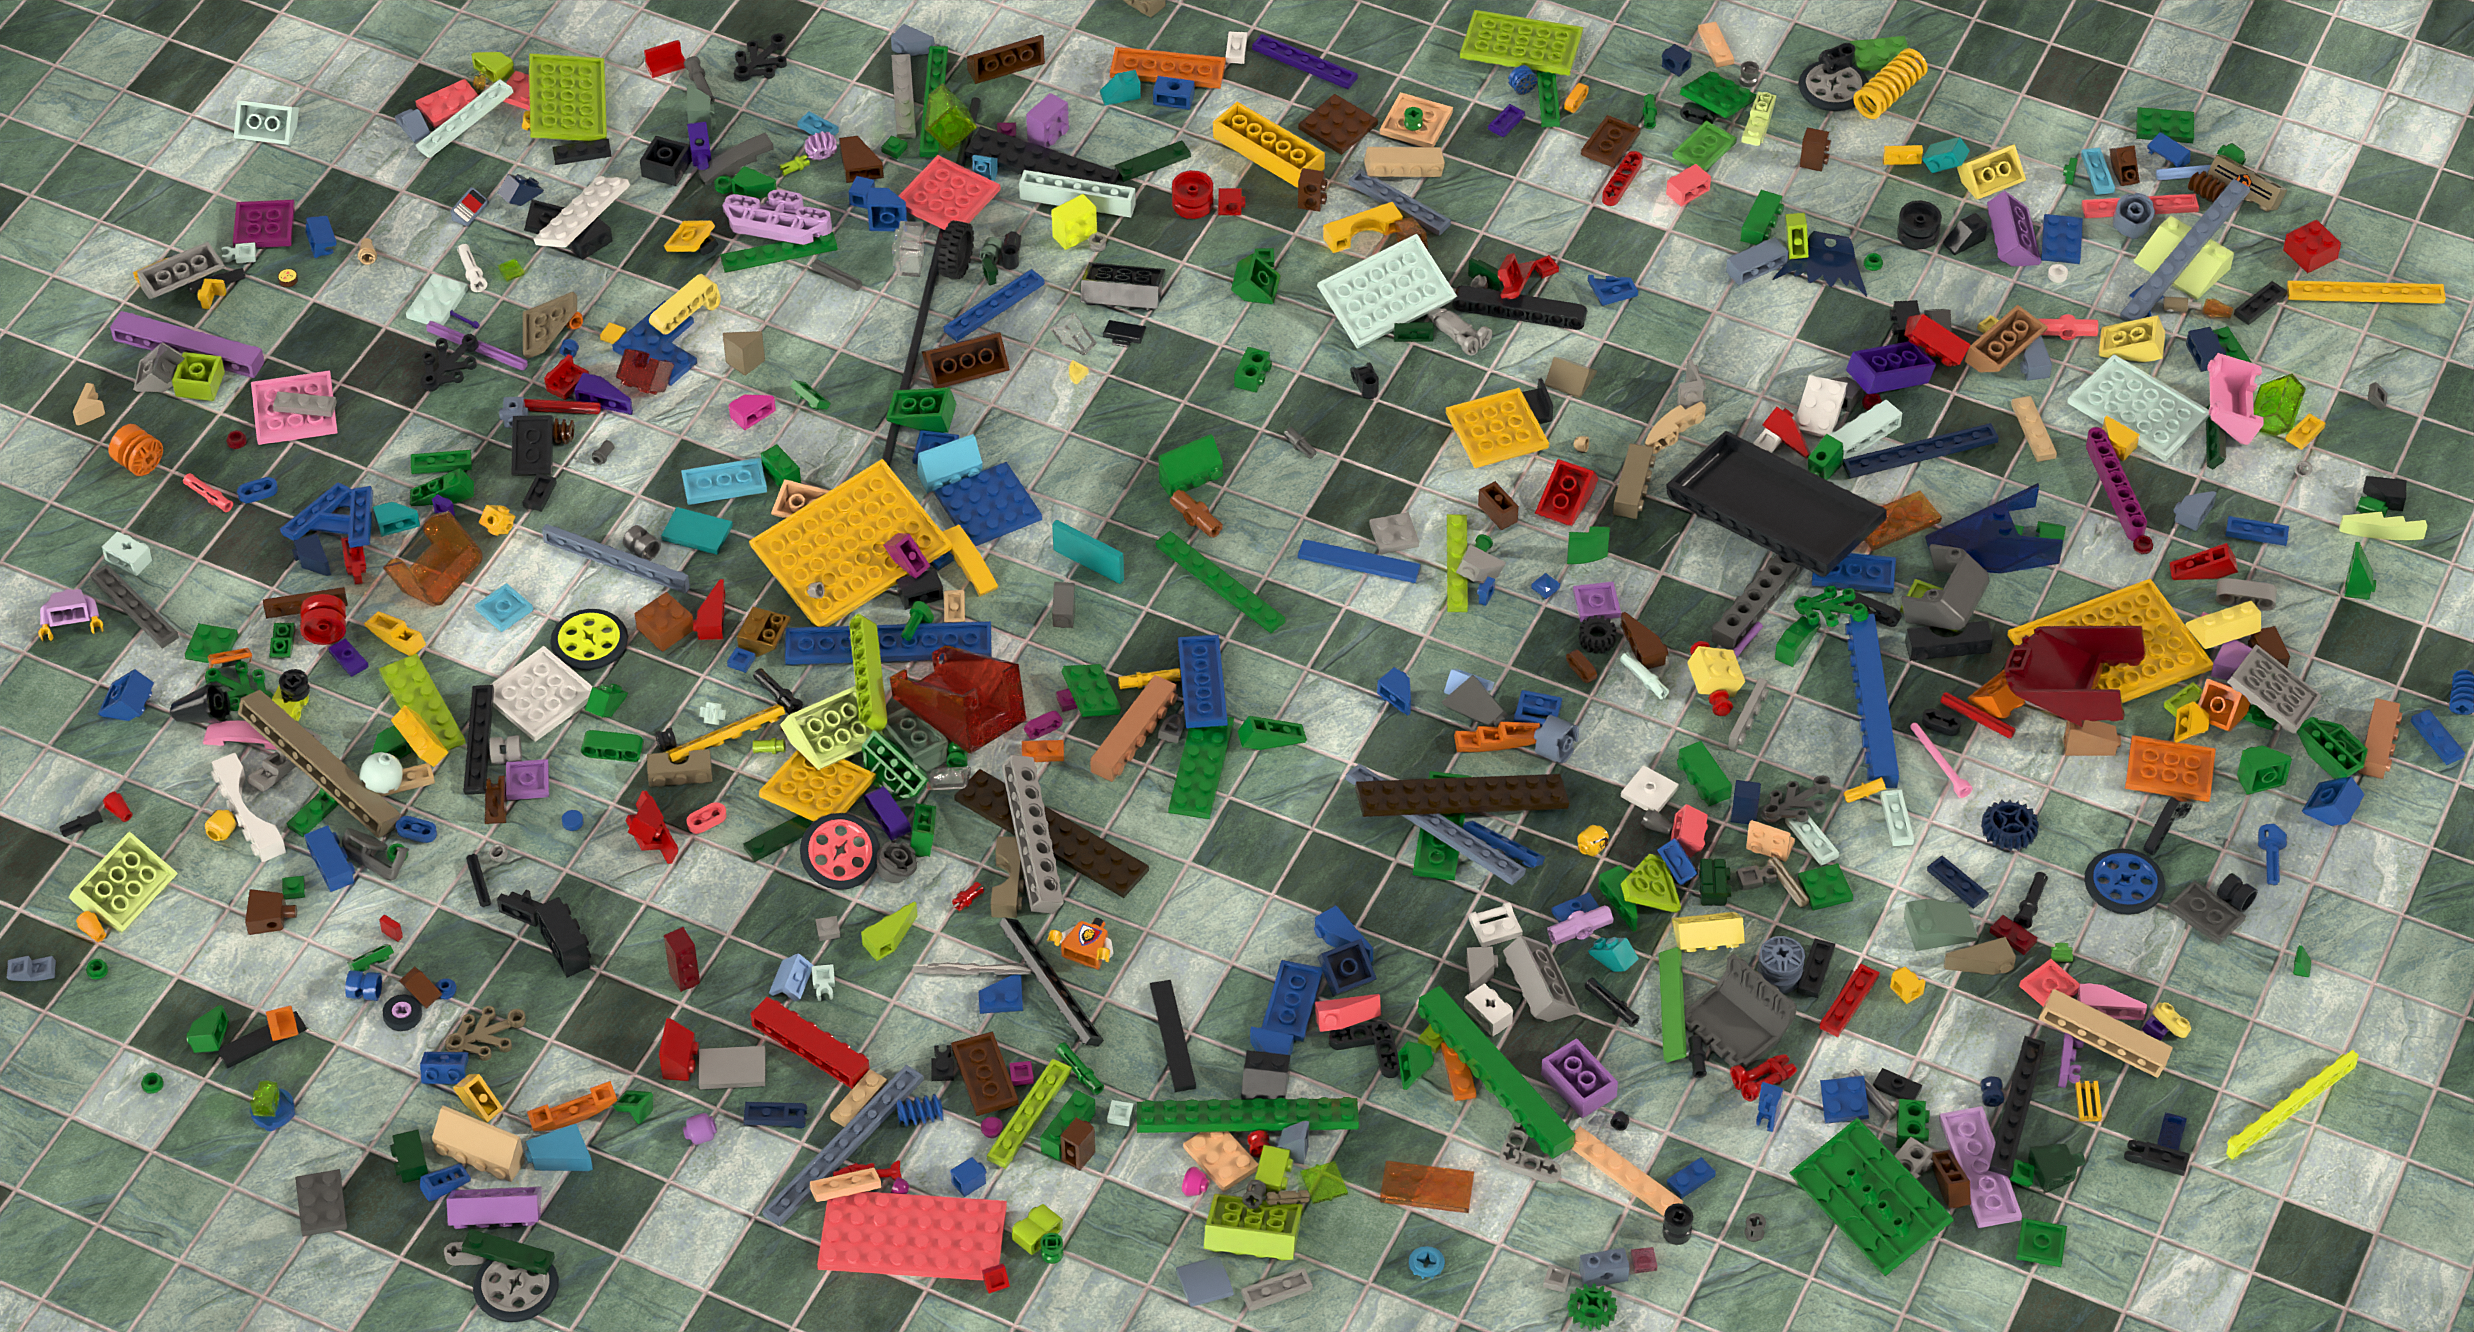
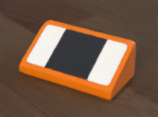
M248 647L208 656L209 668L216 669L234 666L241 661L249 663L252 660V653Z

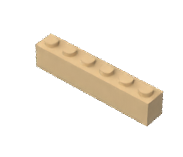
M2055 989L2051 991L2045 1001L2038 1018L2157 1078L2165 1068L2173 1048Z

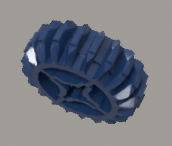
M2001 799L1999 804L1994 802L1992 807L1988 806L1982 816L1981 829L1987 842H1993V847L2000 846L2001 851L2004 848H2008L2009 852H2011L2012 848H2015L2019 852L2021 847L2026 849L2028 844H2032L2034 839H2036L2039 821H2037V815L2033 814V808L2027 809V804L2020 805L2019 800L2013 803L2011 799L2008 802H2004Z

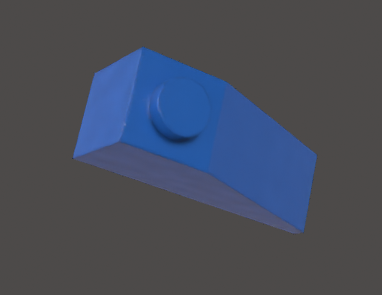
M1337 906L1315 917L1314 931L1318 938H1322L1326 944L1335 948L1362 939L1370 962L1373 961V947Z

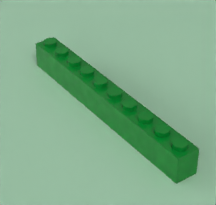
M1441 986L1419 997L1417 1010L1421 1018L1426 1019L1430 1023L1433 1031L1437 1034L1439 1033L1446 1045L1458 1054L1462 1063L1468 1065L1473 1075L1485 1084L1488 1092L1493 1093L1497 1097L1500 1105L1503 1108H1507L1512 1114L1513 1119L1525 1128L1530 1138L1536 1140L1544 1153H1547L1554 1159L1574 1147L1575 1133Z

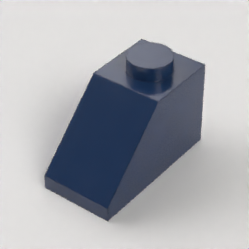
M317 534L294 540L295 549L292 550L295 561L299 560L303 569L325 576L331 575L327 557Z

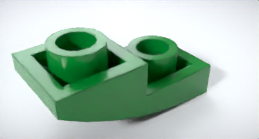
M274 623L273 638H271L270 658H291L295 637V623Z

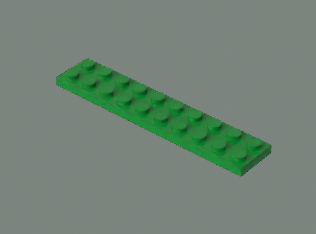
M1322 1097L1319 1099L1277 1098L1265 1100L1261 1098L1253 1100L1211 1099L1204 1101L1194 1099L1187 1101L1145 1100L1137 1102V1133L1283 1131L1284 1128L1303 1121H1309V1130L1359 1129L1357 1098Z

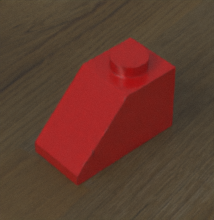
M648 795L627 832L648 844L652 842L654 837L658 839L664 828L661 826L664 817L652 796Z

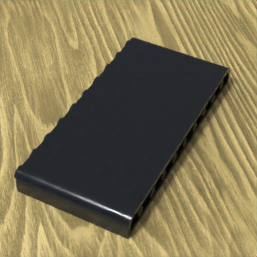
M1728 431L1721 434L1666 484L1667 495L1674 503L1822 577L1827 576L1887 519V510Z

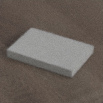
M765 1046L699 1049V1089L766 1086Z

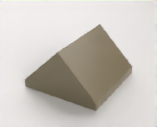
M762 331L723 333L726 363L746 376L765 361Z
M1554 357L1545 386L1581 399L1596 375L1597 370L1562 357Z

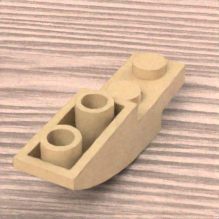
M1699 402L1687 409H1684L1681 405L1672 409L1652 428L1645 441V446L1653 447V454H1656L1667 446L1675 444L1678 441L1680 432H1684L1687 428L1699 424L1705 419L1706 406Z

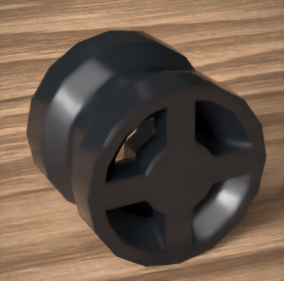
M671 727L667 728L664 732H655L660 752L668 747H677L675 735Z

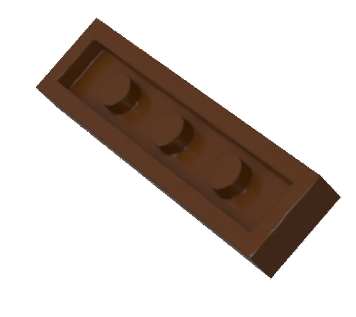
M345 587L263 599L266 619L300 614L303 601L308 597L319 594L333 595L341 599L345 606H348Z

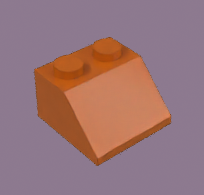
M2207 679L2198 705L2210 714L2209 724L2231 731L2247 714L2250 702L2247 697L2235 691L2230 685Z

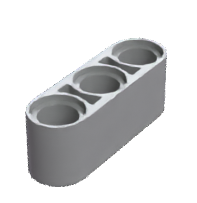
M2222 578L2217 582L2216 601L2226 606H2236L2252 601L2259 610L2269 611L2276 606L2277 588L2269 583Z

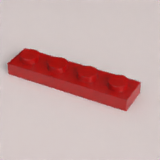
M1860 963L1821 1020L1819 1028L1839 1037L1878 980L1880 972Z

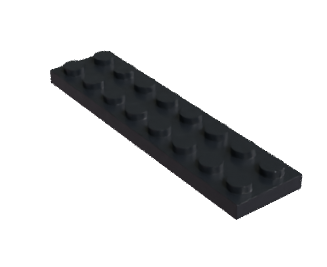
M981 126L965 150V157L972 159L973 155L997 158L999 168L1020 175L1023 174L1024 170L1113 185L1116 184L1120 176L1119 171Z

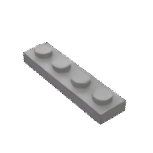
M1759 678L1729 736L1728 750L1736 752L1738 746L1744 744L1746 731L1751 730L1754 722L1753 717L1754 715L1758 716L1760 712V703L1767 699L1769 689H1766L1767 680Z

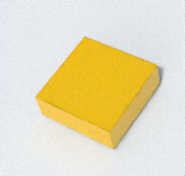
M609 322L600 334V340L614 344L627 333V329Z

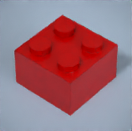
M2316 219L2287 233L2283 251L2308 274L2338 259L2341 242Z

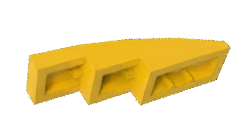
M956 525L942 531L953 544L950 552L954 556L955 562L959 568H962L968 581L972 582L979 597L998 589V584L961 526Z

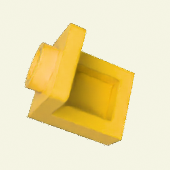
M204 279L202 288L198 290V300L201 301L202 309H210L214 295L226 296L223 280Z

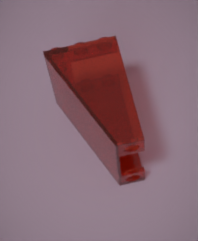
M944 645L932 652L934 672L913 682L908 680L907 670L903 669L889 677L893 699L970 754L1027 720L1019 664ZM943 653V654H944V660H943V662L940 664V663H939V657H940V655Z

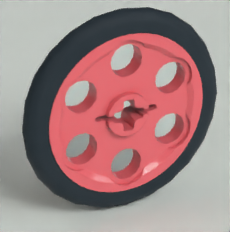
M831 813L820 817L806 829L801 839L800 859L808 875L818 884L836 890L851 889L867 881L877 868V852L880 849V844L873 829L862 819L846 813ZM836 827H845L847 830L846 835L838 836L835 833ZM819 835H824L828 838V843L820 845L817 843L816 838ZM856 837H861L864 839L865 844L862 847H856L853 844V840ZM847 842L844 846L843 851L845 854L841 853L835 859L837 851L835 848L840 849L841 847H843L844 843ZM823 855L827 858V863L825 865H818L815 862V858ZM856 857L864 861V865L860 868L852 864V860ZM840 866L844 868L845 874L841 877L834 875L833 869Z

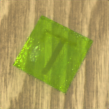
M516 258L498 265L500 273L507 282L524 275V270Z

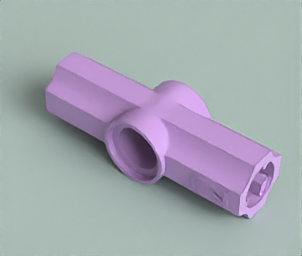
M1605 905L1586 913L1576 911L1566 921L1548 927L1547 932L1552 944L1555 945L1575 937L1582 940L1589 937L1594 930L1613 923V916L1610 908Z

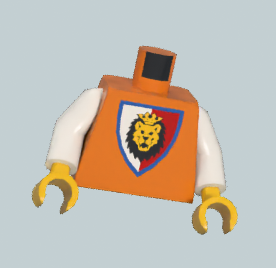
M1094 918L1091 924L1080 921L1076 926L1063 932L1050 930L1047 941H1054L1056 946H1059L1061 943V957L1097 970L1100 969L1102 960L1109 962V958L1114 954L1112 941L1108 938V931L1103 929L1105 922L1100 918Z

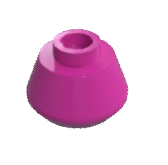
M1195 1166L1186 1171L1182 1184V1192L1185 1196H1197L1207 1191L1209 1179H1206V1174Z

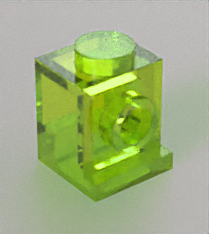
M259 1081L258 1089L254 1090L253 1099L250 1100L253 1115L275 1117L280 1097L277 1082Z

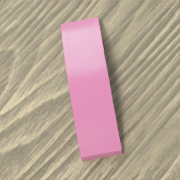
M240 720L208 725L203 744L224 746L225 741L264 744L265 749L277 750L274 745L248 722Z

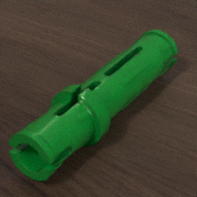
M1060 1043L1056 1047L1055 1052L1068 1066L1072 1067L1080 1083L1085 1084L1093 1095H1098L1104 1090V1085L1096 1078L1094 1071L1091 1068H1087L1069 1048L1067 1043Z

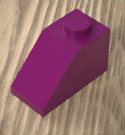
M897 533L883 545L893 561L913 578H917L930 567V564L909 533Z

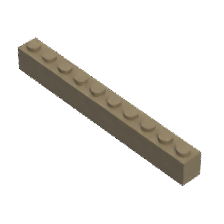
M258 690L241 698L238 714L377 838L396 829V822L400 819L401 815L397 809L391 806L381 795L365 787L366 783L363 780L360 781V777L354 771L349 769L339 758L314 738L312 734L306 731L297 721L272 701L270 697L261 690Z

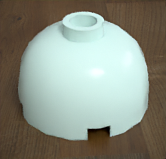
M383 752L374 753L367 757L362 764L359 779L366 783L365 787L367 789L385 794L389 790L394 788L397 790L402 781L403 768L395 756Z

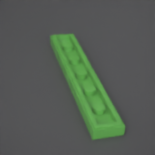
M1679 947L1659 953L1663 1058L1667 1063L1687 1057L1682 954Z

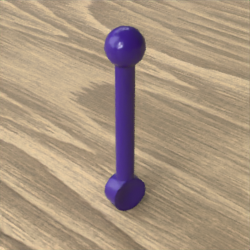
M453 310L450 311V316L452 315L476 329L480 327L477 321L473 322L453 312Z

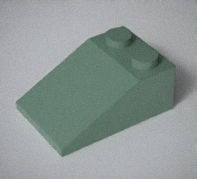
M1933 899L1906 902L1904 920L1915 951L1978 941V936L1966 904Z

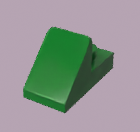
M626 1090L612 1106L617 1112H629L637 1124L640 1125L653 1111V1094L646 1091Z

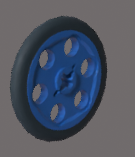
M2120 848L2102 852L2093 858L2085 871L2084 882L2091 898L2101 907L2114 913L2131 915L2148 911L2162 899L2165 892V879L2158 864L2147 855L2132 849ZM2114 863L2118 868L2115 870L2110 869L2107 865ZM2136 864L2140 868L2138 870H2132L2131 868H2129V865ZM2106 878L2109 883L2102 884L2098 879ZM2148 879L2152 884L2144 885L2141 880ZM2118 893L2121 896V898L2114 899L2110 896V894ZM2134 893H2138L2143 898L2137 900L2134 899L2131 895Z

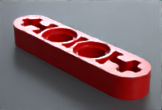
M1631 151L1626 154L1602 192V202L1605 205L1614 206L1620 201L1642 167L1643 156L1641 153ZM1622 171H1630L1631 173L1623 174ZM1614 183H1622L1623 186L1618 187Z

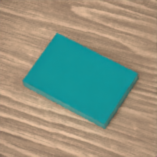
M676 507L661 535V540L718 555L733 527V522Z

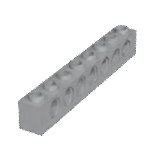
M1011 755L1001 766L1030 908L1032 912L1054 914L1064 904V898L1061 893L1060 878L1057 874L1056 859L1053 854L1052 840L1050 839L1048 822L1045 816L1037 768L1033 757Z

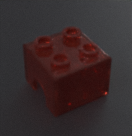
M625 349L616 373V378L621 380V384L628 387H636L638 391L646 394L657 395V392H665L674 363L650 358L648 363L649 353L641 350Z

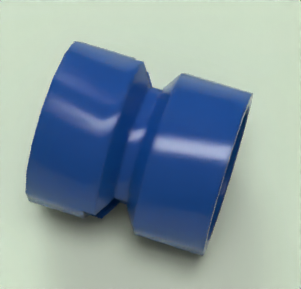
M350 970L348 972L345 984L347 998L360 999L363 996L365 1000H379L382 991L381 973L367 972L364 975L362 971Z

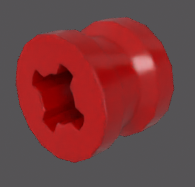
M1255 1131L1247 1137L1248 1144L1250 1145L1249 1152L1252 1157L1261 1158L1263 1146H1271L1268 1143L1269 1134L1265 1131Z

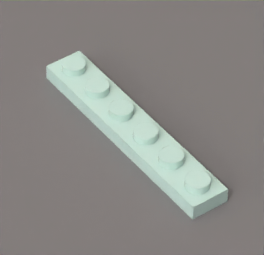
M499 79L416 144L418 151L429 158L434 156L514 93L512 87Z

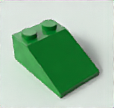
M951 388L894 390L886 420L916 430L948 433L957 404Z

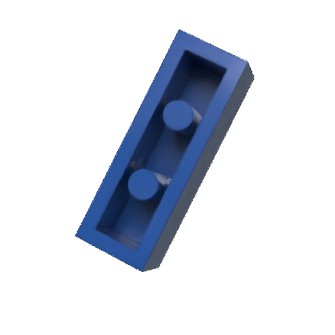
M327 825L304 835L307 848L330 892L354 883L353 874L356 873L352 862H347L346 859L348 857L344 847H339L340 841L336 832L332 833Z

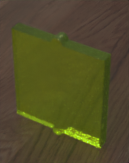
M1335 1161L1323 1165L1316 1164L1315 1167L1300 1171L1313 1204L1327 1200L1332 1201L1334 1198L1348 1195L1347 1188Z

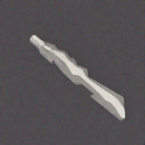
M946 962L913 965L914 973L978 975L980 972L1031 974V970L1019 963L979 966L976 963Z

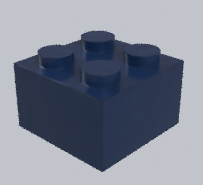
M1362 939L1326 951L1317 957L1333 997L1370 984L1377 979Z

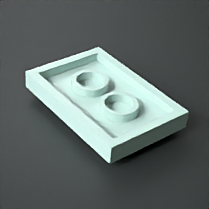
M432 274L407 310L406 317L424 324L434 321L444 326L450 317V311L455 310L467 292L468 285Z

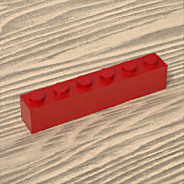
M767 996L750 1013L754 1028L851 1089L870 1070L869 1060L864 1054L855 1052L848 1044L839 1042L829 1032L820 1030L813 1022L804 1020L797 1012L788 1010L777 1000H772Z

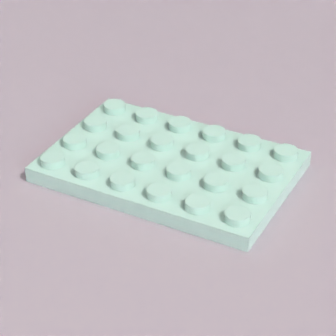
M1417 234L1318 282L1317 285L1357 349L1394 331V323H1410L1428 314V312L1452 302L1457 297Z
M2115 354L2091 375L2068 398L2067 402L2103 424L2104 417L2107 415L2140 434L2138 446L2164 461L2179 449L2210 417L2209 409Z

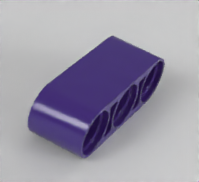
M884 786L864 795L868 809L891 841L911 832L908 819Z

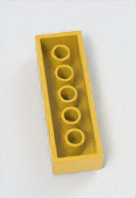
M1238 101L1213 121L1214 139L1297 188L1302 168L1318 171L1325 169V152Z

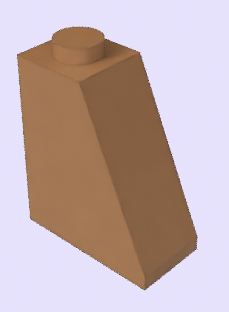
M2067 720L2063 738L2065 756H2115L2117 747L2121 746V736L2117 735L2116 726L2107 723L2085 720L2083 727Z

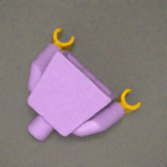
M65 589L62 592L51 594L49 601L40 609V625L42 628H40L38 634L42 642L46 634H48L50 641L53 640V634L49 626L90 621V619H92L90 623L91 632L95 634V627H100L103 632V622L98 619L99 612L95 600L88 595H83L81 589Z

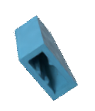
M577 1124L526 1141L527 1150L524 1151L527 1163L532 1162L535 1170H593L591 1157Z

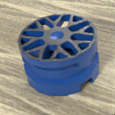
M1526 65L1515 68L1508 77L1510 80L1508 82L1509 85L1519 95H1525L1532 91L1538 82L1535 73Z

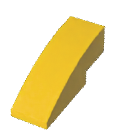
M380 611L376 612L364 623L365 627L377 637L408 656L416 654L426 645L421 632L408 628L405 621Z

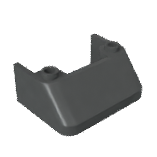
M1931 544L1930 552L1934 571L1952 574L1943 590L1930 589L1924 593L1922 598L1902 596L1901 601L1905 620L1908 623L1952 630L1962 629L1967 625L1990 582L1989 574L1963 549Z

